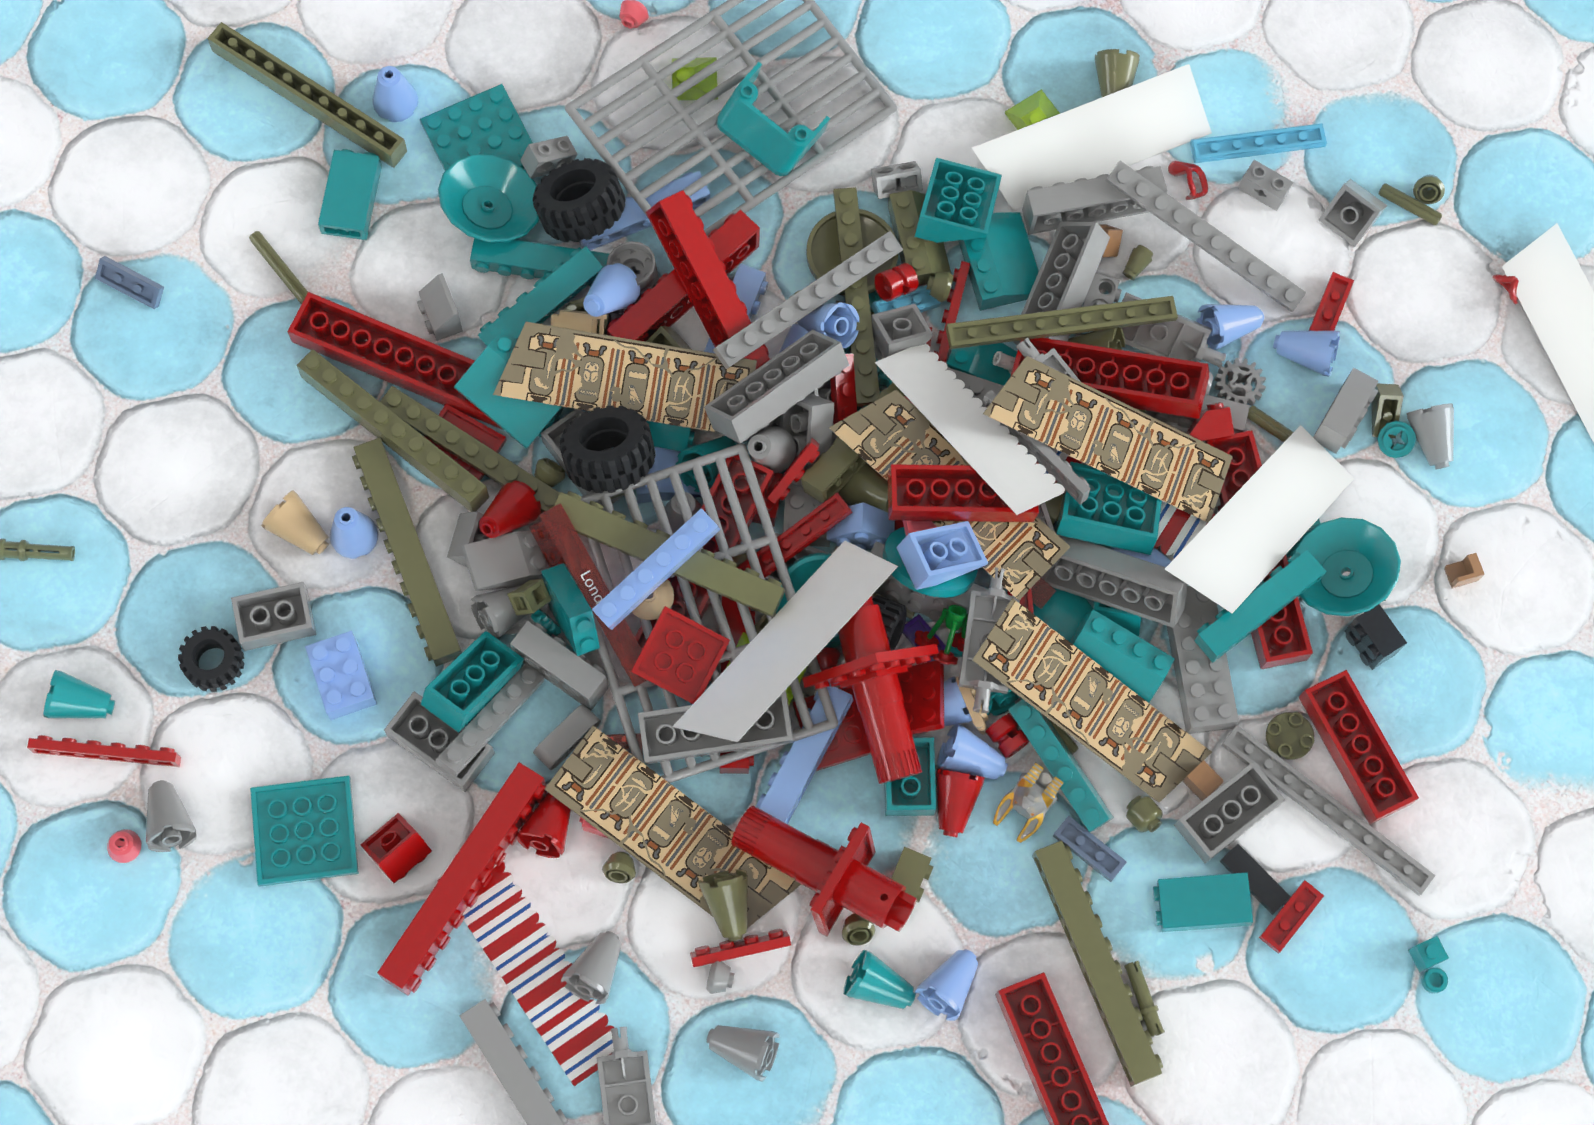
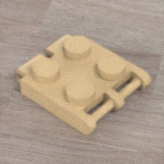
M560 310L559 314L551 315V326L606 335L604 334V319H607V314L594 317L585 311ZM598 319H600L599 333H597Z
M956 676L957 685H959V677H958V676ZM959 687L975 727L980 734L985 735V731L988 729L986 721L989 720L987 713H981L982 703L979 713L973 711L976 690Z

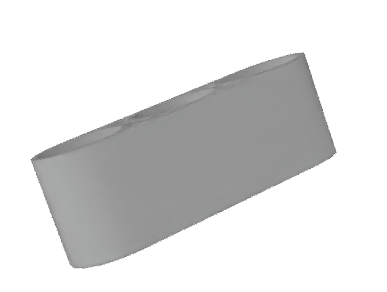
M581 704L535 748L533 753L550 770H553L578 746L592 726L596 728L599 726L601 720L584 704Z

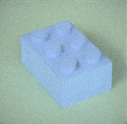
M352 631L305 646L326 713L330 720L377 705L356 638Z

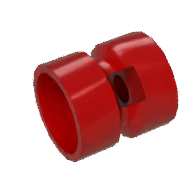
M903 263L893 267L892 270L888 269L876 274L874 283L880 298L888 302L901 295L915 291L918 288V277L910 264Z
M1011 713L998 719L985 731L993 743L998 742V750L1005 759L1019 752L1030 742L1022 729L1018 730V723Z

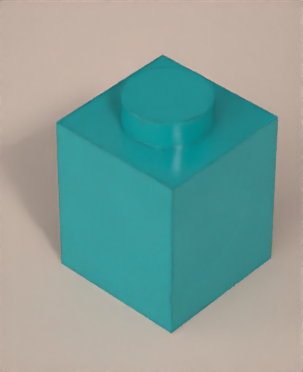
M1438 936L1408 950L1419 973L1449 959Z

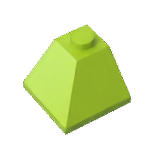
M672 58V62L679 58ZM695 58L672 73V89L715 62L717 58ZM717 71L676 98L678 100L699 99L717 87Z
M1042 89L1005 111L1006 116L1017 130L1060 114Z

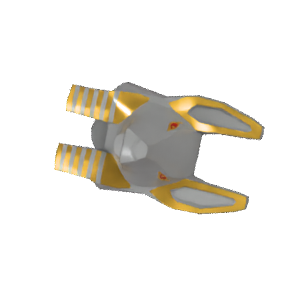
M1036 762L1028 773L1021 774L1015 787L1003 797L998 805L993 821L998 826L1013 809L1027 818L1025 826L1016 839L1020 843L1032 836L1042 825L1047 811L1059 799L1057 792L1064 783L1055 776L1053 778L1050 774L1042 772L1044 767Z

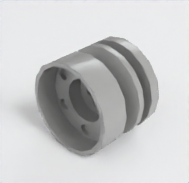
M625 242L615 247L609 254L607 265L620 263L629 267L635 273L637 285H640V295L635 303L641 299L642 294L648 288L652 289L658 284L659 277L655 257L648 246L640 242Z

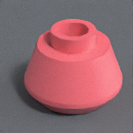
M625 0L621 3L619 17L625 27L630 29L637 28L648 20V10L639 1Z
M128 829L119 830L108 840V854L116 862H130L139 855L141 840L134 831Z

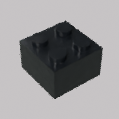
M1380 604L1356 617L1345 630L1348 642L1357 648L1362 662L1367 666L1369 665L1372 670L1394 657L1407 644Z

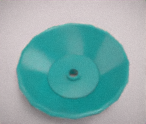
M472 154L456 160L442 175L438 187L440 206L451 224L467 236L485 242H510L526 236L539 221L533 205V194L537 184L533 178L530 179L526 170L512 160L494 154Z
M1341 517L1320 523L1303 535L1292 552L1293 556L1297 552L1303 554L1306 550H1309L1327 571L1319 581L1299 595L1308 606L1326 615L1352 616L1370 611L1388 598L1399 579L1401 559L1396 543L1381 527L1364 519ZM1346 571L1350 572L1348 576L1342 575Z

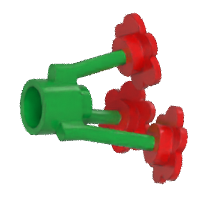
M951 605L948 609L943 608L940 618L930 632L920 630L915 632V643L920 646L937 644L938 646L939 640L934 634L945 620L946 627L950 629L945 650H940L938 654L932 656L934 660L942 664L957 665L958 658L953 656L954 654L950 652L952 646L963 651L968 618L966 609L959 605ZM960 627H962L960 633H955L957 630L960 629Z

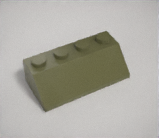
M913 190L889 194L888 210L894 234L903 249L899 253L901 263H908L913 267L918 277V286L926 285L929 277H934L936 272L949 271L951 273L944 242L936 243L915 237L926 194Z

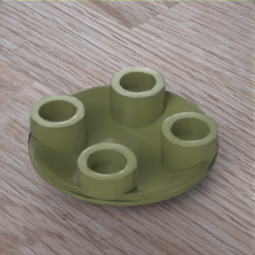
M1285 712L1275 716L1269 722L1266 729V741L1271 751L1279 757L1288 760L1299 759L1311 750L1314 744V730L1310 722L1301 713Z

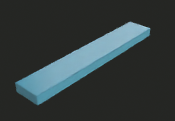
M1323 123L1193 139L1190 142L1194 163L1321 148L1327 145Z

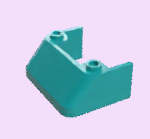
M758 62L736 87L720 111L716 124L721 132L775 175L786 176L822 136L831 118L826 116L814 131L804 125H796L788 133L753 106L758 97V89L753 83L756 81L762 66Z

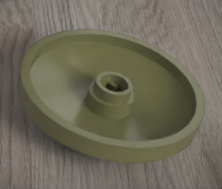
M859 209L863 248L889 231L896 238L891 227L882 218L872 212ZM835 211L823 217L814 226L808 238L806 249L807 263L816 280L841 264ZM898 254L866 275L868 294L876 291L874 283L876 274L888 269L892 270L893 267L897 266ZM844 290L839 295L844 296Z

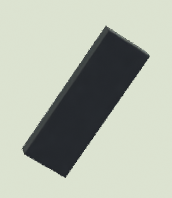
M1239 844L1220 860L1231 874L1248 872L1250 893L1272 915L1291 897Z

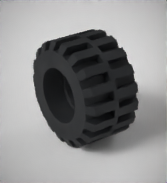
M877 595L872 600L874 605H879L890 649L895 650L904 630L907 608L903 604Z
M204 626L201 627V632H197L196 629L192 631L193 636L191 638L185 637L184 641L186 644L180 645L179 650L181 654H178V660L181 663L179 664L180 669L192 685L196 688L199 687L203 691L210 689L211 692H217L219 687L221 690L227 689L226 684L230 683L233 685L236 683L234 678L235 676L240 678L242 674L240 668L244 669L245 664L242 659L245 658L241 650L242 648L231 633L229 634L223 628L219 630L217 626H211V630ZM213 648L224 650L223 661L218 667L211 670L199 668V660L204 652Z

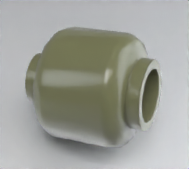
M1137 796L1127 805L1126 817L1139 832H1146L1148 830L1154 832L1162 824L1160 820L1163 812L1150 797Z

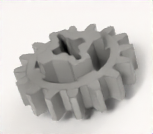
M1235 358L1233 364L1229 360L1226 361L1225 367L1221 366L1219 368V374L1214 379L1217 381L1214 389L1221 390L1218 398L1224 396L1226 400L1246 405L1248 402L1253 406L1256 400H1260L1261 393L1266 388V386L1262 385L1266 378L1260 377L1263 370H1255L1256 363L1253 362L1251 365H1248L1246 358L1243 363H1240L1238 358ZM1228 375L1229 383L1226 385L1225 378ZM1252 382H1254L1255 385L1254 391H1252Z

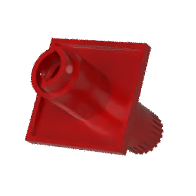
M871 596L838 632L846 663L806 676L802 680L804 688L815 686V690L827 688L830 685L831 687L840 686V688L852 687L858 711L861 714L878 782L882 784L922 773L903 702L904 697L898 674L907 672V668L912 667L914 663L921 664L931 661L930 656L938 654L939 651L937 644L891 650L879 605H874Z
M751 806L746 810L733 833L731 841L733 846L816 892L810 902L812 907L810 910L818 932L826 937L844 908L882 929L889 926L899 932L908 921L917 901V898L905 892L906 886L868 866L876 851L870 827L862 822L858 828L854 827L851 830L847 839L850 841L845 848L841 845L839 850L819 839L812 838L755 806Z

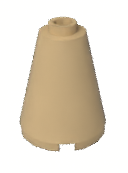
M292 490L283 498L286 502L282 501L279 505L277 504L263 520L261 526L312 555L316 552L320 555L328 547L329 543L326 541L329 537L299 495Z

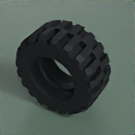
M584 158L581 161L576 159L572 160L571 163L561 164V167L552 169L549 175H545L541 182L537 184L533 194V205L545 232L552 238L562 242L573 241L575 243L583 239H592L595 235L599 236L607 228L613 227L614 222L620 219L624 211L626 199L616 173L609 164L598 159H594V161L590 158Z
M613 405L601 409L600 407L593 408V411L590 412L585 411L581 413L579 418L575 417L570 422V425L566 426L560 437V451L567 476L576 486L582 487V489L589 492L594 490L595 493H603V491L613 493L618 489L625 490L629 488V485H635L640 482V477H645L655 462L656 454L649 424L638 412L631 408L628 410L624 406L615 408Z

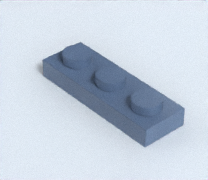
M106 256L99 260L95 279L153 309L159 307L164 286Z
M1070 816L1065 819L1053 835L1058 841H1063L1065 846L1068 845L1073 853L1110 882L1127 863V861Z

